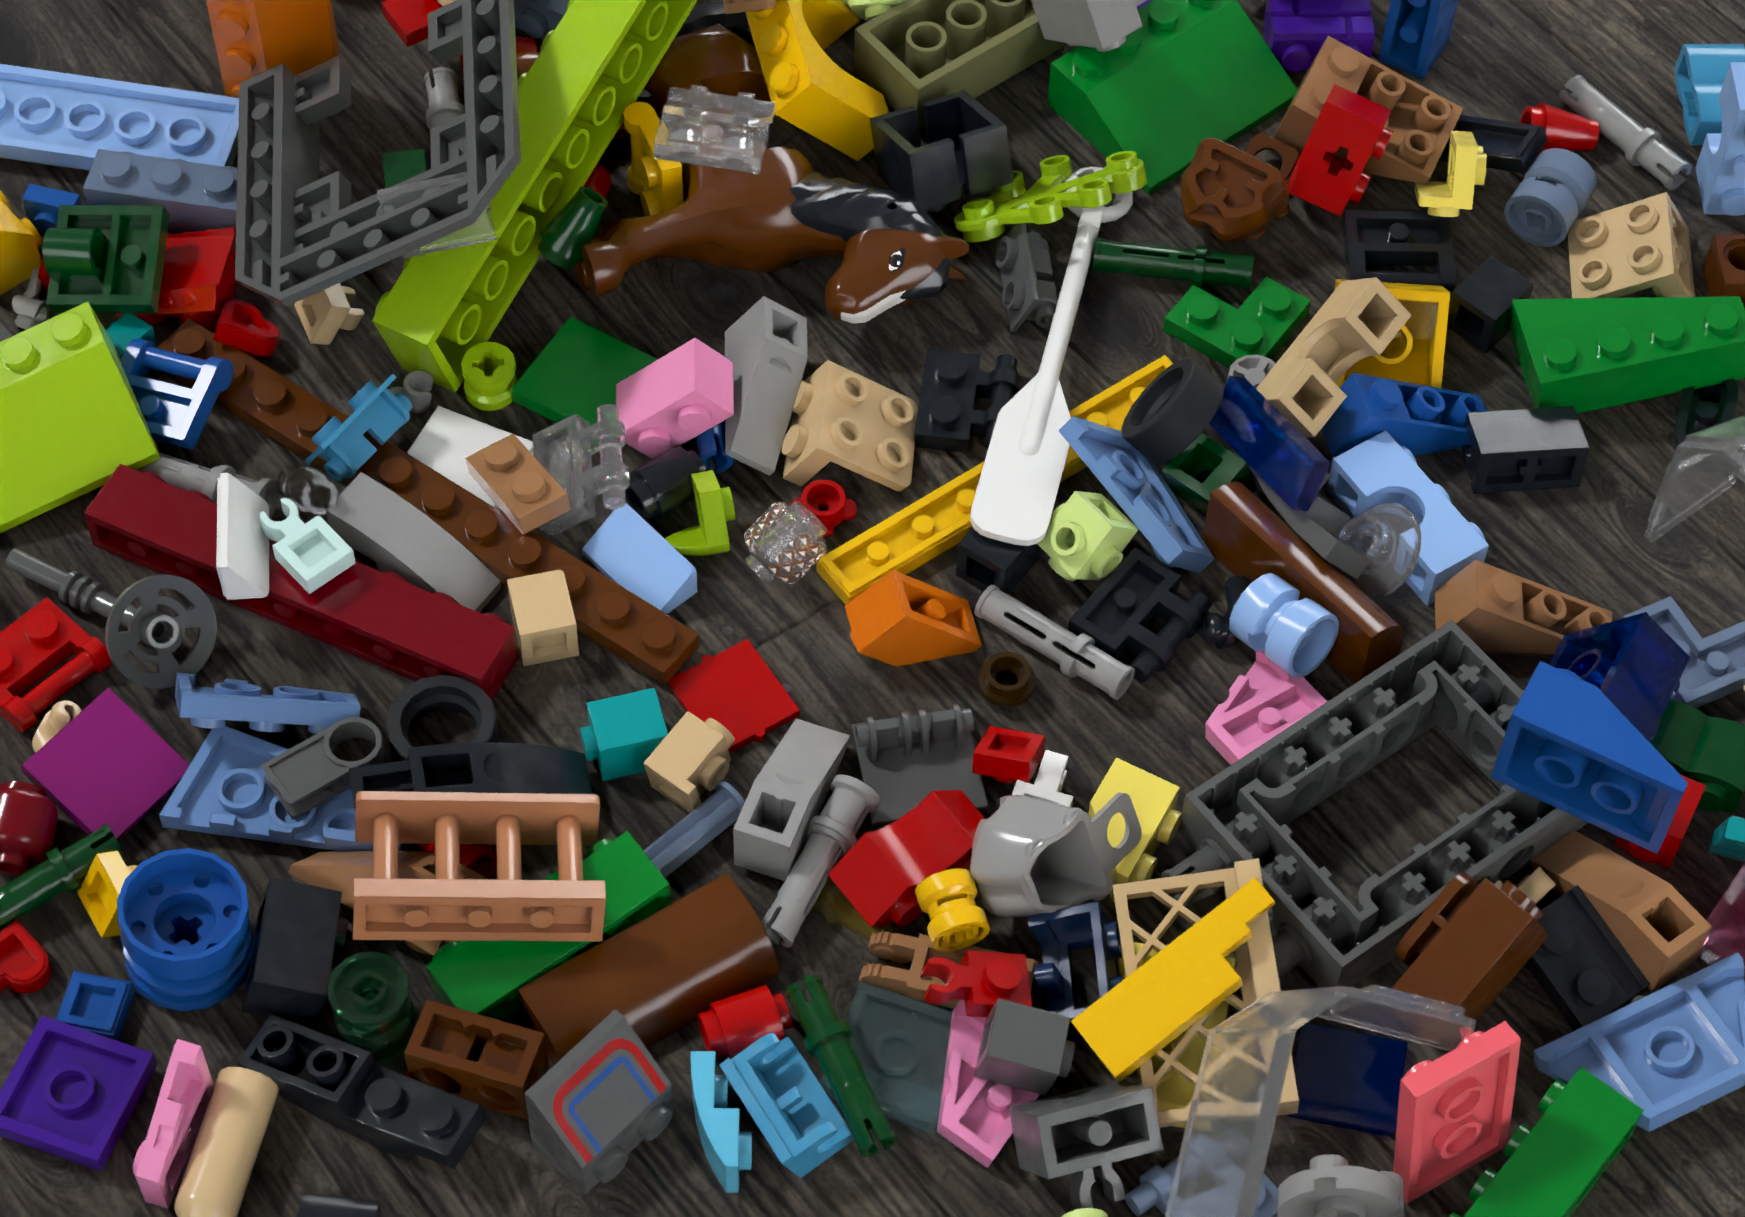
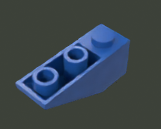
M1352 373L1339 387L1347 397L1325 423L1322 430L1332 456H1338L1385 430L1400 446H1405L1413 456L1462 448L1463 445H1471L1465 426L1467 413L1486 412L1487 410L1479 395Z

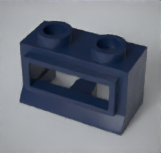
M1099 902L1059 909L1051 913L1028 916L1029 928L1042 948L1043 964L1035 966V978L1038 988L1047 1001L1048 1012L1070 1017L1066 1040L1073 1042L1083 1041L1084 1039L1073 1026L1071 1020L1088 1007L1077 1009L1071 950L1094 946L1100 998L1125 979L1124 976L1117 977L1115 959L1123 958L1118 922H1109Z

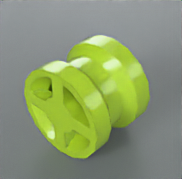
M496 342L479 343L469 348L462 356L461 361L464 392L468 402L472 406L485 411L500 410L513 402L511 388L517 382L515 374L516 363L513 353L506 346Z

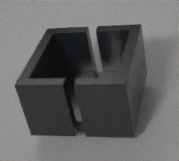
M965 90L922 103L928 144L924 146L921 144L917 110L913 106L870 118L878 175L897 193L903 195L908 200L920 204L926 212H935L946 208L949 202L961 199L962 193H966L971 197H983L992 194L998 187L1014 183L1006 125Z

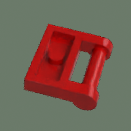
M48 597L0 632V715L20 733H24L37 723L36 715L93 671L100 674L113 664L106 646L98 638L87 634ZM73 653L77 655L22 698L18 696Z

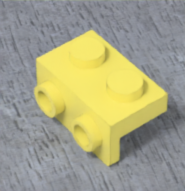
M1451 131L1446 182L1428 181L1427 184L1415 183V195L1418 205L1428 207L1427 214L1439 217L1459 216L1460 209L1472 210L1474 186L1484 185L1487 161L1486 154H1483V146L1477 145L1472 132Z

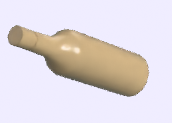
M241 1067L221 1069L175 1199L174 1209L177 1217H237L279 1092L278 1085L271 1078L257 1071Z

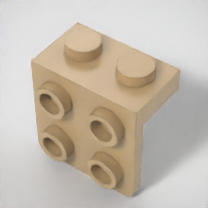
M827 360L805 381L801 380L789 421V430L785 435L782 445V453L785 455L783 479L803 486L831 461L895 491H903L911 484L915 447L914 432L918 412L916 403L911 398Z

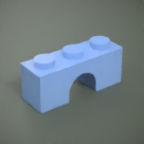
M1730 62L1719 95L1722 133L1706 134L1695 167L1704 215H1745V62Z
M1386 430L1333 458L1330 470L1331 475L1328 479L1326 491L1341 509L1351 517L1350 519L1358 528L1382 518L1399 520L1411 528L1410 531L1400 537L1393 568L1426 606L1435 602L1434 591L1474 560L1484 563L1489 545L1482 531L1476 524L1468 522L1451 503L1445 489L1439 484H1434L1419 468L1410 450L1405 446H1400Z

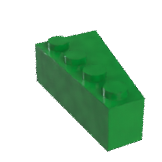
M1740 296L1512 299L1510 338L1534 409L1574 406L1576 414L1678 393L1682 392L1683 388L1695 386L1694 389L1721 384L1723 380L1733 378L1735 380L1745 379V308Z

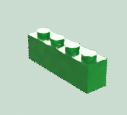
M628 831L614 840L607 838L599 841L584 855L582 861L583 880L605 881L606 903L602 942L672 904L669 883ZM554 872L543 880H559V874ZM450 941L434 954L432 961L425 965L431 987L443 1004L505 1022L521 1011L518 995L519 988L601 942Z
M1582 1067L1577 1070L1567 1084L1557 1079L1548 1089L1537 1107V1110L1543 1115L1535 1126L1531 1128L1522 1123L1508 1141L1503 1154L1509 1159L1498 1173L1488 1167L1477 1180L1468 1195V1198L1474 1204L1464 1217H1571L1629 1141L1644 1110ZM1453 1212L1449 1217H1461V1216H1459L1458 1214H1456L1455 1212Z

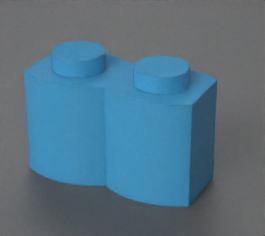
M1683 44L1675 65V83L1678 98L1683 106L1685 132L1691 145H1703L1707 133H1722L1719 95L1730 62H1745V46L1743 44Z

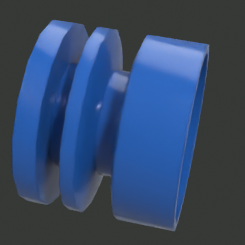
M192 848L164 851L142 861L125 879L117 898L118 923L123 944L126 973L137 992L157 1006L177 1011L207 1009L229 998L246 980L252 949L247 890L237 870L214 853Z

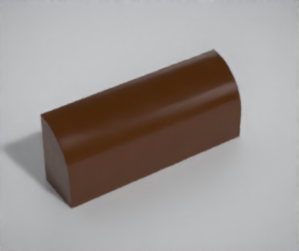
M1230 482L1210 493L1202 539L1212 555L1235 576H1245L1251 582L1268 573L1276 574L1300 591L1298 600L1304 598L1312 599L1337 616L1339 632L1326 659L1353 684L1399 655L1404 638L1403 627L1334 565L1316 552L1246 486L1240 482Z
M727 872L519 988L521 1016L529 1029L545 1033L547 1054L553 1065L560 1061L614 1009L625 1017L645 1047L649 1048L695 1022L697 1014L710 1010V1003L751 990L779 974V965L771 941L760 919Z

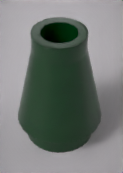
M579 187L575 196L540 231L539 234L542 239L538 244L540 253L547 260L564 269L572 270L578 262H583L582 245L592 243L601 215L608 204L606 199L589 187Z

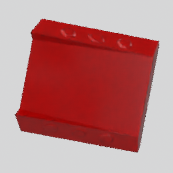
M236 227L167 234L158 313L132 314L151 326L159 324L165 318H178L181 326L189 318L209 331L217 325L224 304L232 301L238 283L235 280ZM115 313V318L119 319L125 313Z

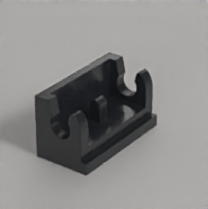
M1574 406L1467 413L1465 426L1471 445H1463L1462 451L1471 480L1473 494L1580 487L1589 445Z

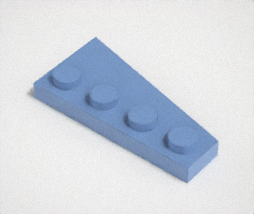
M227 726L212 728L159 814L162 827L334 851H373V843H358L355 840V812L351 788L292 820L265 782L264 777L266 774L261 768V764L288 749ZM398 843V851H407L410 844Z

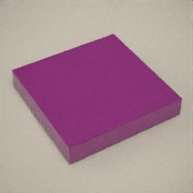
M107 688L22 765L21 772L35 785L44 789L46 796L87 835L107 823L119 841L177 787L190 764L114 692Z

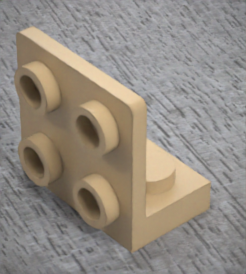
M1667 192L1578 219L1569 231L1568 246L1572 298H1617L1651 287L1657 297H1695L1689 228Z

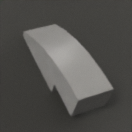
M362 472L326 509L329 526L351 548L376 561L377 570L380 572L391 571L401 575L410 584L431 593L442 592L448 594L460 605L479 613L502 588L501 581L446 530L399 495Z

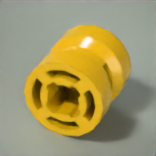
M950 869L935 873L921 881L915 889L921 911L929 914L931 921L927 926V931L933 948L938 951L949 952L972 946L985 938L990 931L984 909L975 904L974 899L978 891L971 872L966 869Z

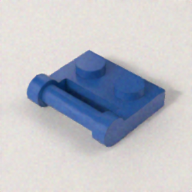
M139 338L133 339L127 345L120 361L153 440L193 450L219 393L225 391L232 382L234 369L231 361L215 356L204 360L158 349L151 341ZM156 370L196 381L191 389L142 376L144 373Z

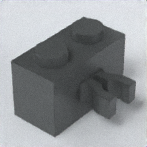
M1123 1079L1119 1083L1112 1081L1009 1107L1019 1168L1046 1179L1073 1173L1070 1183V1197L1072 1207L1077 1209L1093 1208L1090 1188L1095 1182L1094 1176L1099 1177L1103 1183L1105 1199L1113 1202L1126 1199L1122 1180L1114 1171L1112 1163L1163 1150L1153 1088Z

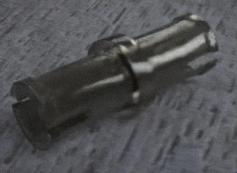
M288 465L286 466L289 471L287 474L282 470L278 472L276 482L278 483L279 494L284 498L292 500L298 510L320 515L328 513L324 508L325 505L332 509L335 507L338 500L337 489L319 470L309 466Z

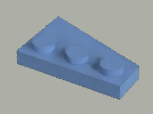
M1075 416L1058 430L1151 543L1152 551L1163 564L1170 568L1179 567L1200 573L1215 559L1156 465L1151 463L1123 438L1121 431Z

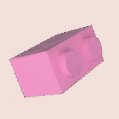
M693 338L616 384L615 437L651 459L656 458L674 446L686 443L734 415L733 362L697 338Z

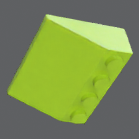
M88 301L0 342V533L105 485L120 464L137 470L161 459L111 337Z

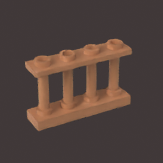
M358 792L356 794L355 840L358 843H373V878H354L353 940L602 942L606 903L605 881L583 880L582 846H592L597 843L600 797L596 794ZM398 843L435 844V879H398ZM460 844L496 845L497 880L460 879ZM521 845H557L559 880H522Z

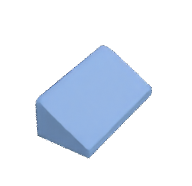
M625 502L610 514L582 548V554L606 577L666 614L697 593V572L695 567Z

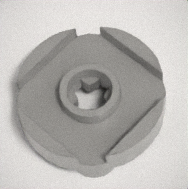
M1319 1155L1310 1160V1169L1295 1173L1280 1184L1277 1189V1217H1404L1403 1178L1395 1172L1375 1171L1364 1167L1350 1166L1348 1161L1339 1155Z

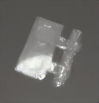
M691 85L690 90L670 87L667 105H664L654 142V158L760 174L769 138V126L774 120L776 103L756 100L755 94L739 92L736 97L709 93L708 87Z
M613 404L599 406L597 408V423L589 426V422L574 414L532 435L534 457L568 493L571 510L539 526V529L554 536L596 516L595 496L602 493L603 504L608 509H619L626 504L625 490L630 485L629 469L622 462L621 449L626 444L625 425L619 421L617 406ZM600 451V465L592 468V455Z

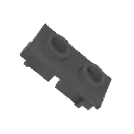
M1025 223L1015 224L1008 235L1001 238L995 253V262L997 267L1000 268L1003 284L1002 303L1004 308L1007 309L1010 331L1016 333L1025 319L1035 321L1040 327L1051 326L1058 302L1055 283L1048 282L1053 276L1047 240L1042 238L1041 234L1037 232L1027 233Z

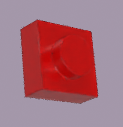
M989 726L973 752L972 773L992 776L996 781L1003 783H1016L1017 780L1029 783L1043 759L1045 735Z

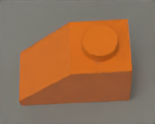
M891 570L845 605L851 627L850 637L857 648V652L895 667L970 653L982 646L967 599L895 570Z

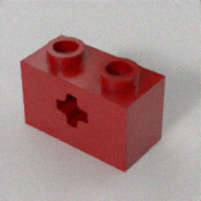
M1334 84L1287 182L1289 193L1340 217L1349 200L1358 204L1371 178V175L1363 172V169L1370 156L1380 160L1393 133L1392 130L1384 127L1391 110ZM1339 146L1349 150L1345 159L1335 155Z

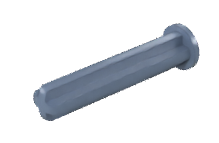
M723 780L719 781L715 785L716 793L643 850L664 878L738 819L745 801L729 783Z

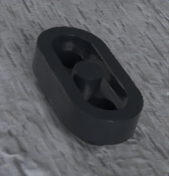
M1734 378L1723 380L1721 384L1694 389L1695 386L1683 388L1675 423L1673 446L1676 454L1684 461L1694 465H1710L1720 461L1727 454L1739 392L1738 384Z

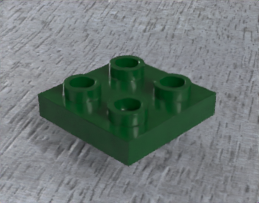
M59 205L57 227L47 229L42 247L44 267L50 276L46 305L52 312L64 313L88 301L95 313H158L170 217L166 208L163 205Z

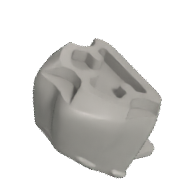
M1117 793L1092 819L1088 813L1080 808H1070L1024 795L1003 796L1000 798L999 809L990 818L980 820L972 845L970 872L980 890L982 906L986 911L996 916L1027 917L1078 906L1090 899L1094 901L1103 900L1112 890L1113 882L1110 872L1140 842L1142 829L1131 798L1127 793ZM1121 813L1126 825L1125 834L1121 843L1116 847H1112L1108 842L1107 827L1113 815Z

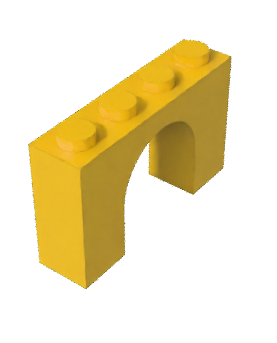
M777 0L774 8L745 12L775 115L856 161H859L873 150L874 144L870 118L889 113L883 94L845 72L823 51L860 21L859 16L849 7V4L845 5L842 0Z

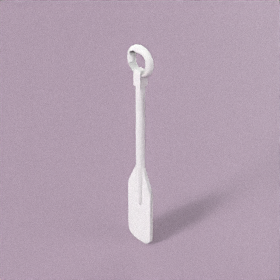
M1087 167L1079 169L1072 173L1065 182L1103 170L1104 168ZM1133 191L1115 194L1113 206L1109 207L1104 205L1095 208H1084L1082 206L1068 207L1070 211L1080 217L1040 368L1038 374L1007 402L998 413L972 504L970 522L973 528L982 536L1014 545L1030 546L1039 543L1047 534L1070 444L1058 431L1071 419L1059 380L1101 223L1116 221L1126 215L1133 204Z

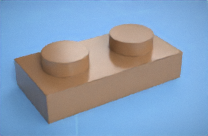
M514 434L465 458L469 474L523 535L571 510L568 493Z

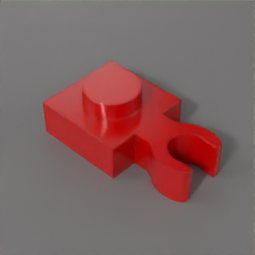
M967 950L960 965L947 958L933 957L927 961L921 971V976L937 977L945 984H930L923 996L924 1000L935 1005L946 1004L953 999L965 1000L966 1016L987 1018L998 998L1032 1007L1026 955Z

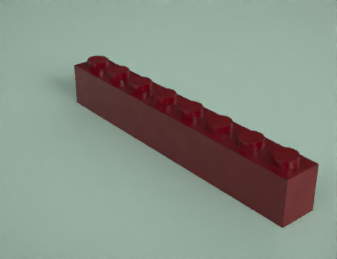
M120 464L84 512L94 546L160 574L182 577L197 585L205 593L414 681L437 675L462 677L480 686L489 698L493 700L519 659L515 627L511 626L502 617L493 613H479L460 605L448 594L442 592L431 593L410 584L397 573L391 571L380 572L361 564L356 558L354 565L309 594L275 559L272 545L277 543V541H273L270 538L268 596L264 598L227 600L226 596H223L216 568L217 504L199 491L191 490L187 492L170 485L153 472L146 470L139 472Z

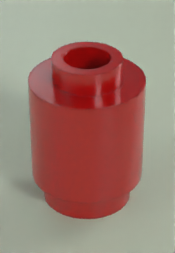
M766 985L710 1003V1010L697 1014L698 1025L706 1050L715 1051L716 1060L723 1057L732 1059L752 1043L772 1032L781 1041L785 1039L784 1030L792 1028L790 1012L782 993L772 995Z

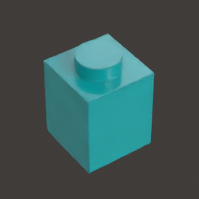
M655 688L587 702L589 726L579 728L580 739L586 762L597 760L602 781L646 772L643 763L668 734Z

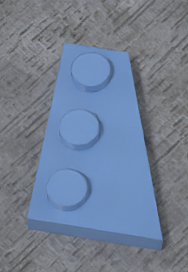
M176 672L174 695L179 716L190 718L189 724L196 727L223 728L225 727L226 720L249 721L250 729L263 732L284 731L285 724L308 725V732L317 734L339 720L360 716V703L355 694L293 686L274 687L273 695L261 694V687L248 684V681L227 678L224 682L216 683L214 688L196 686V674Z

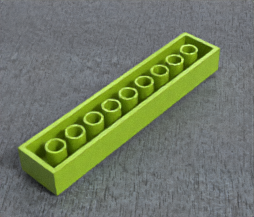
M569 0L567 11L556 29L549 31L545 36L540 54L534 64L517 81L521 161L474 224L409 252L404 262L403 272L391 291L384 293L378 301L372 322L402 369L408 372H427L433 377V383L454 393L457 392L464 380L461 371L462 356L469 348L476 344L487 342L541 256L538 250V244L542 240L539 234L540 231L575 196L579 187L584 186L623 123L624 109L629 104L636 102L698 0Z

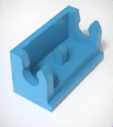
M774 1032L769 1033L752 1043L732 1059L728 1058L719 1064L781 1164L800 1178L855 1139L847 1122L790 1037L779 1041Z

